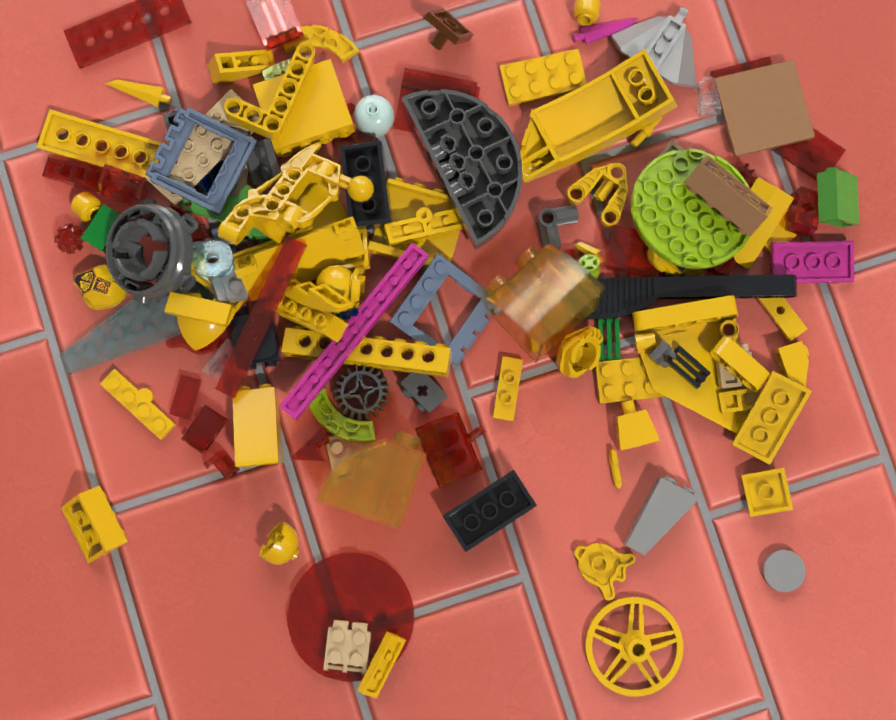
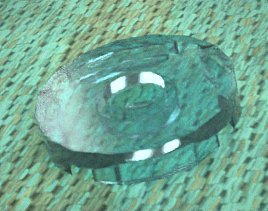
M218 240L201 243L193 252L192 266L195 273L208 280L225 277L234 266L233 252L226 243ZM212 257L218 258V261L215 263L207 262Z

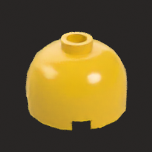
M284 521L283 523H278L267 536V539H269L267 546L262 545L259 557L274 565L285 564L290 559L294 560L300 551L298 549L299 535L296 530Z

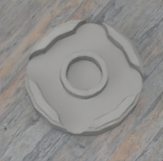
M783 549L774 551L763 562L762 574L768 586L776 591H794L801 586L805 579L806 569L804 562L793 551Z

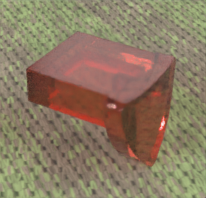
M226 450L216 452L203 464L206 469L215 465L225 479L235 475L240 470L239 467H235V462Z

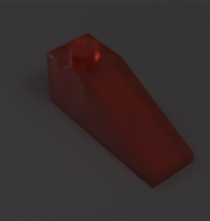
M48 157L42 177L102 193L108 176L104 171L89 164Z

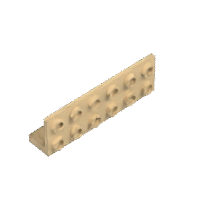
M229 90L207 112L206 116L250 136L253 131L236 125L225 117L224 103L227 99L238 98L244 101L233 90ZM236 107L229 109L230 113H237L239 111ZM250 116L248 118L251 122L259 119L257 116ZM196 124L168 178L180 181L194 188L230 151L234 142L222 138ZM146 175V180L151 183V178ZM151 183L177 210L181 207V202L184 198Z

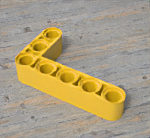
M302 42L297 46L268 111L238 98H229L224 103L227 120L266 138H279L314 64V46L308 42ZM307 52L310 56L305 58L301 54ZM295 70H300L302 74L297 76L294 75L292 72ZM286 88H292L294 92L288 94L284 90ZM278 106H284L286 110L284 112H279L276 110V108ZM236 107L239 111L237 113H230L229 109ZM250 116H257L259 118L255 122L248 120ZM270 124L278 126L276 130H270L267 127Z

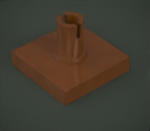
M445 9L429 11L424 18L438 30V33L430 42L438 50L442 49L447 40L456 45L470 41L474 35Z

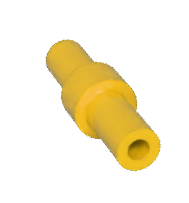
M663 117L640 129V132L630 144L637 148L645 138H648L654 132L653 129Z

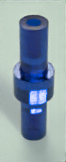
M350 308L338 313L331 312V314L341 320H348L351 317L357 316L359 310L357 308Z

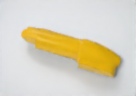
M611 449L609 452V464L611 466L615 487L620 489L622 479L617 452Z

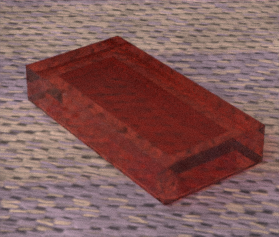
M181 374L170 409V415L191 420L202 380Z

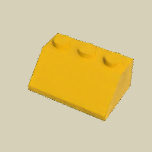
M100 486L79 493L61 507L88 564L128 542L126 534L121 529L116 514L111 509L107 496Z

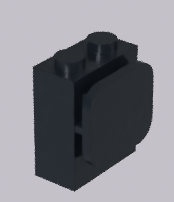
M272 310L233 317L231 320L232 340L238 367L244 368V371L256 370L259 365H265V368L277 366V362H282L275 313Z

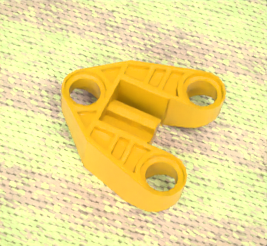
M620 163L594 168L571 185L566 194V198L570 203L581 204L587 195L592 192L599 180H602V184L593 196L596 200L603 203L610 192L615 189L616 192L600 216L601 224L607 228H613L619 222L628 194L626 168ZM613 168L621 170L622 176L620 178H614L611 175ZM578 190L582 193V197L578 200L573 199L570 192ZM606 213L613 214L616 218L615 222H606L604 215Z

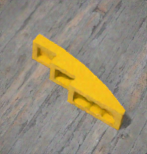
M295 278L278 284L279 292L306 307L333 313L353 308L352 302L326 284L316 286L310 281L300 283Z

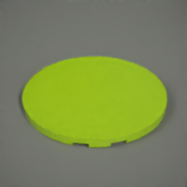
M698 149L673 150L652 160L637 178L631 196L632 219L644 243L665 261L690 269L711 268L730 260L744 247L750 238L748 234L740 233L736 229L737 225L731 220L726 221L719 214L720 211L715 207L707 206L703 201L704 198L698 193L693 194L687 189V185L684 182L708 155L749 188L743 176L729 162L719 156L715 157Z

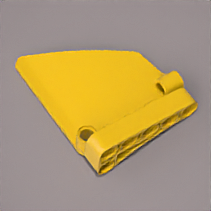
M730 295L632 313L637 353H640L652 389L737 434L750 410L722 413L719 393L748 388L742 384L741 387L719 389L716 361L710 355V352L723 336L729 337L739 345V327L736 323L738 312L735 296ZM724 325H730L733 328L732 335L724 334ZM663 340L671 346L673 351L680 345L711 372L698 389H695L669 365L667 368H664L658 364L656 365L650 359L649 355ZM677 353L678 356H680L699 374H703L696 367H694L688 360H686L681 354ZM672 359L677 366L697 382L698 379L678 361Z

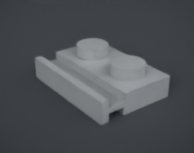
M233 261L217 263L215 266L207 265L206 272L216 302L231 303L247 300L248 293L246 287H244L241 278L238 279Z

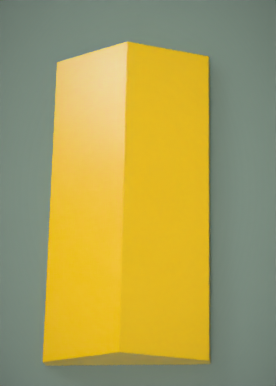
M757 177L750 190L773 209L765 221L750 236L744 247L731 258V260L747 269L751 268L794 199L789 194Z

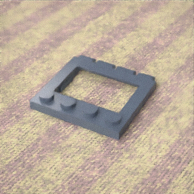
M189 107L187 110L179 108L173 119V122L179 126L170 125L163 138L169 145L160 144L154 156L160 163L152 161L145 175L151 178V183L217 215H221L257 144V140ZM196 124L222 138L234 142L207 196L180 181L168 178Z
M436 254L389 322L415 341L425 342L429 346L438 344L436 340L422 330L417 329L413 324L447 276H450L455 280V283L480 299V302L448 346L452 351L451 363L458 366L466 355L461 351V348L463 347L469 351L478 338L473 334V331L481 334L489 322V319L484 315L487 314L492 317L500 305L495 302L497 297L440 254Z

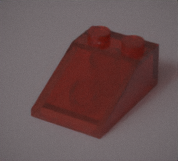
M616 225L611 226L602 270L646 278L664 277L665 271H658L648 261V246L641 239L636 229Z

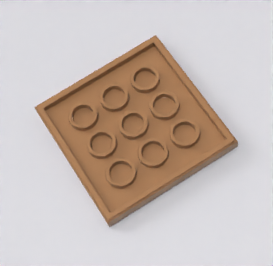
M794 60L730 74L713 80L734 158L810 140L815 137Z

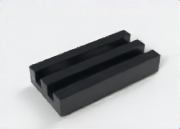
M679 345L674 349L676 354L675 360L698 379L697 382L677 366L670 356L665 362L695 389H698L711 372ZM677 353L681 354L686 360H688L694 367H696L703 374H699L694 368H692L687 362H685L680 356H678Z

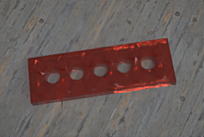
M136 0L66 29L64 34L78 67L83 69L191 24L192 21L183 0ZM169 7L170 12L168 15L160 14L162 8ZM151 15L152 19L149 23H142L143 16ZM126 23H133L131 30H123V26ZM107 31H114L112 38L106 39L104 37ZM89 38H95L96 41L93 46H86V41Z

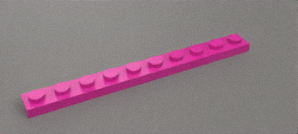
M410 244L347 322L348 326L339 343L332 340L280 404L279 407L296 421L300 418L427 261L429 255L415 244Z

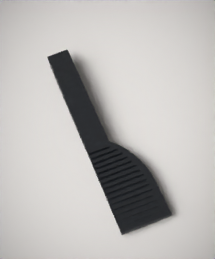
M796 275L596 278L591 281L582 278L568 279V320L621 318L643 310L657 299H712L734 295L735 299L797 297Z

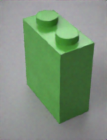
M836 167L827 168L825 172L817 173L819 222L838 228L859 225L858 176L849 174V171H840Z

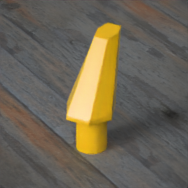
M583 242L574 245L583 254L596 256L600 264L604 262L599 254L601 252L600 249Z

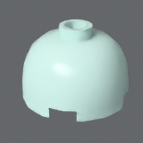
M368 95L362 98L356 105L354 111L355 124L360 132L362 131L370 137H381L387 134L395 120L394 109L384 97Z

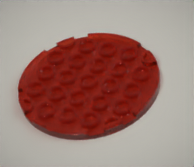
M349 552L327 557L304 573L291 594L287 610V626L291 642L300 658L317 673L343 682L361 681L364 677L362 672L347 671V673H343V670H323L328 627H333L334 620L349 621L348 629H352L353 622L368 623L367 631H371L367 669L387 631L403 637L406 642L395 661L396 663L410 641L414 626V606L410 591L396 570L374 556ZM329 663V664H331V665H340V666H343V664H333V663Z

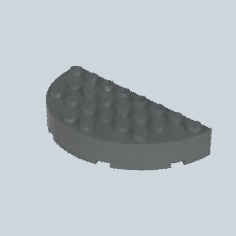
M441 89V91L423 90L402 97V106L474 249L476 250L484 246L503 229L510 219L521 190L523 177L522 159L514 134L503 118L489 108L486 103L462 92Z

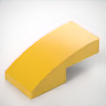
M761 387L757 392L743 389L719 393L721 412L729 413L750 410L761 392Z

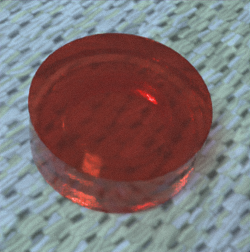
M480 425L467 434L466 439L471 444L487 431Z

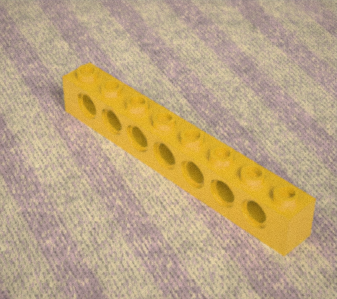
M293 326L292 328L285 329L281 352L286 357L316 361L325 350L322 349V345L327 341L332 342V340L314 331L305 330L303 327ZM374 336V338L364 337L343 364L365 365L366 367L414 372L449 378L452 351L451 348L444 344L429 346L422 341H415L413 344L406 343L407 341L404 339L389 341L381 336ZM311 339L308 346L302 347L304 340ZM365 347H372L371 353L367 355L362 354ZM385 350H393L391 356L383 357V352ZM406 352L414 353L411 359H403ZM428 354L434 355V359L431 362H425L424 357Z

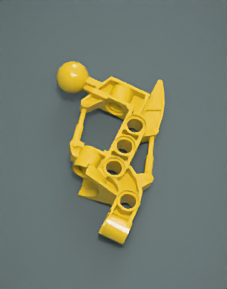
M317 142L294 155L285 165L281 166V172L271 180L266 181L256 190L250 189L248 191V198L236 205L229 216L221 223L218 229V237L238 245L251 229L255 227L280 244L285 238L286 232L293 233L297 227L303 229L312 225V219L330 201L338 200L340 187L347 189L350 198L354 201L364 202L372 197L374 185L366 176L350 178L341 173V165L316 155L321 148V142ZM278 180L268 195H259ZM315 182L327 187L330 196L312 212L308 213L295 204L309 183Z

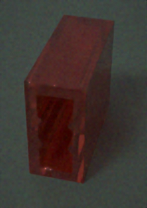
M250 0L246 2L266 52L304 37L289 0Z

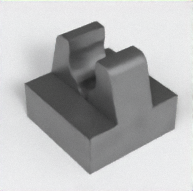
M665 340L649 355L656 365L658 364L664 368L668 367V364L664 361L665 356H670L673 360L676 359V354Z

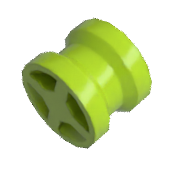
M588 254L580 258L579 274L582 279L591 281L599 276L600 262L596 256Z

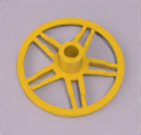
M624 597L610 602L594 616L586 634L585 650L591 670L604 686L621 695L639 697L659 691L674 678L683 657V638L676 620L664 607L646 598ZM625 604H631L626 634L598 625L601 619L611 610ZM634 604H638V630L632 629ZM643 605L652 607L660 612L668 620L673 630L645 635ZM599 629L620 637L618 643L595 633V630ZM675 634L676 638L651 645L650 639ZM593 637L620 650V653L604 676L598 669L593 657ZM676 643L677 651L674 664L669 673L662 679L658 672L659 670L650 656V652ZM621 658H623L626 662L616 671V673L611 677L610 680H607L606 678L608 677V675L615 668V666L618 664ZM645 660H647L659 681L657 684L654 683L641 664ZM632 663H636L652 686L645 689L631 690L621 688L613 683L619 676L621 677Z

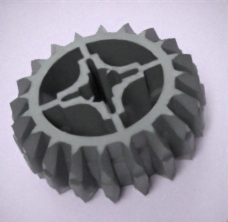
M354 365L355 372L352 373L351 369L347 368L346 370L349 373L347 377L343 373L340 374L344 381L336 380V384L340 385L341 388H334V392L340 393L334 399L336 401L342 400L337 407H346L342 412L344 415L351 411V419L355 417V414H358L357 418L361 421L362 414H365L366 420H370L369 413L372 412L373 416L377 417L378 414L375 411L377 408L381 412L384 411L383 407L380 406L381 403L388 405L389 402L383 398L390 397V393L384 392L390 386L389 384L382 385L387 378L382 377L379 379L382 373L380 370L373 374L375 369L373 367H370L368 372L365 365L362 366V371H359L358 365ZM362 376L374 379L378 386H365ZM356 378L355 389L345 393L348 383ZM360 383L364 390H368L364 401L360 395H356L357 391H359ZM379 392L376 403L369 408V396ZM346 399H359L363 410L351 407Z

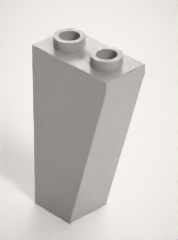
M668 476L664 478L658 477L623 544L640 554L646 555L698 501L699 497L694 495L695 491L686 486H683V488L675 485L676 481Z

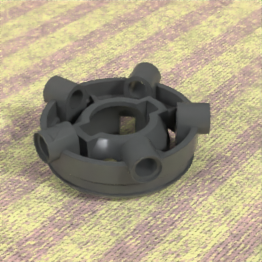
M155 199L141 200L137 202V205L122 212L110 228L106 242L107 266L117 285L125 292L134 295L133 300L144 304H151L153 298L169 296L170 292H175L178 288L183 292L190 290L196 282V278L189 272L193 258L191 234L198 229L196 219L190 214L181 216L170 207L157 205ZM143 235L151 236L153 241L165 242L168 248L167 252L154 251L149 267L143 257L144 247L139 243ZM156 278H158V280H159L156 284H153V283H150V282H147V281H146V280H153V279H156Z

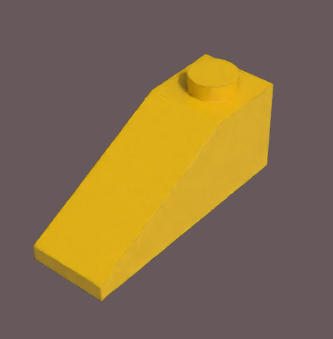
M271 49L218 53L213 55L208 63V68L213 83L233 82L261 74L265 69L275 65V60Z
M800 341L773 350L781 375L806 387L809 363L807 346L803 345V342Z

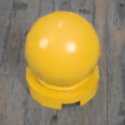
M340 265L328 266L318 275L316 286L326 284L352 302V309H358L362 305V303H358L359 298L364 297L366 276H362V274L365 273V268L356 267L355 271L351 272L347 267Z

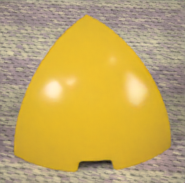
M180 293L204 299L199 293ZM232 308L228 325L236 313L235 308ZM177 316L182 336L194 350H199L209 345L227 328Z

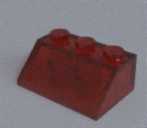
M459 412L433 420L415 429L438 487L482 470Z

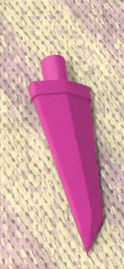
M638 18L580 27L581 33L572 35L573 42L576 43L584 40L586 45L630 27Z

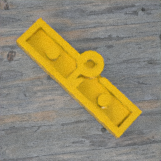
M426 207L420 208L414 218L384 224L389 246L464 229L455 209L432 214L431 210Z
M113 369L100 383L160 440H163L176 426L153 403L155 395L152 390L147 388L138 390L117 369Z

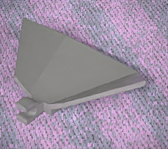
M681 7L675 18L671 15L668 17L657 16L610 35L623 55L630 58L646 49L664 80L673 85L696 88L692 36L686 30L687 25L682 23L689 12L686 8Z

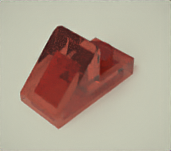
M321 428L292 458L299 461H326L315 448L318 447L320 449L328 442L327 437L330 434L324 428Z

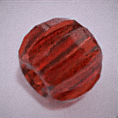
M71 223L65 224L64 228L59 226L56 230L58 235L54 236V242L57 243L56 247L61 252L66 251L67 254H75L76 249L81 251L84 248L81 244L85 242L81 239L83 229Z

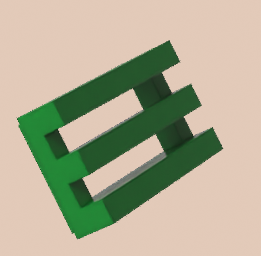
M619 318L598 319V329L602 336L603 324H606L607 356H604L602 341L599 344L601 345L599 361L620 360ZM611 324H614L615 356H612Z

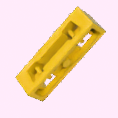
M277 289L266 307L279 316L339 343L348 326L346 322L329 312L306 307L285 296Z

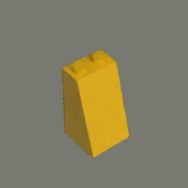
M271 384L259 385V389H251V386L238 387V391L232 392L235 467L284 463L277 388L272 387Z

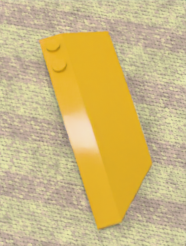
M643 49L610 71L576 90L531 110L530 122L525 131L520 152L522 178L525 183L581 161L630 136L678 107L646 49Z

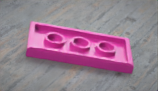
M854 241L772 242L771 275H796L797 283L854 282Z

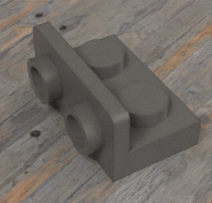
M269 138L263 139L256 144L247 162L254 187L261 186L280 173L274 148Z

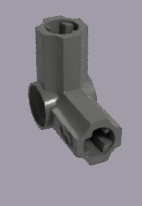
M576 204L552 209L545 208L537 215L536 223L539 227L543 251L562 247L558 226L579 222ZM542 215H549L551 217V223H544L542 220Z

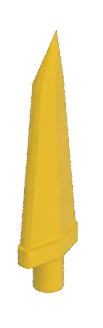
M118 79L104 83L158 108L161 102L169 105L172 103V97L164 95L163 87Z

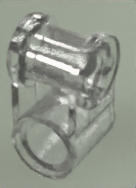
M711 76L703 77L695 87L698 118L713 114L720 116L721 102L718 95L717 82ZM703 84L709 86V92H706L702 89Z

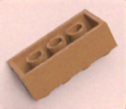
M709 155L684 182L690 192L693 194L698 193L704 198L703 201L707 206L715 207L720 211L719 214L726 221L731 220L737 225L736 229L744 235L748 234L751 236L773 209Z

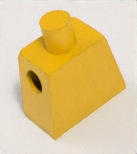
M633 400L622 402L624 415L615 417L618 451L660 441L646 410L636 412Z

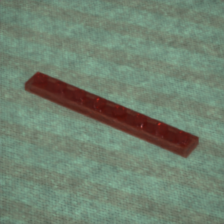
M287 235L215 388L216 390L236 398L308 246L307 244Z

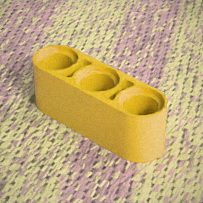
M723 336L710 352V355L753 392H757L770 376L769 372L729 337Z

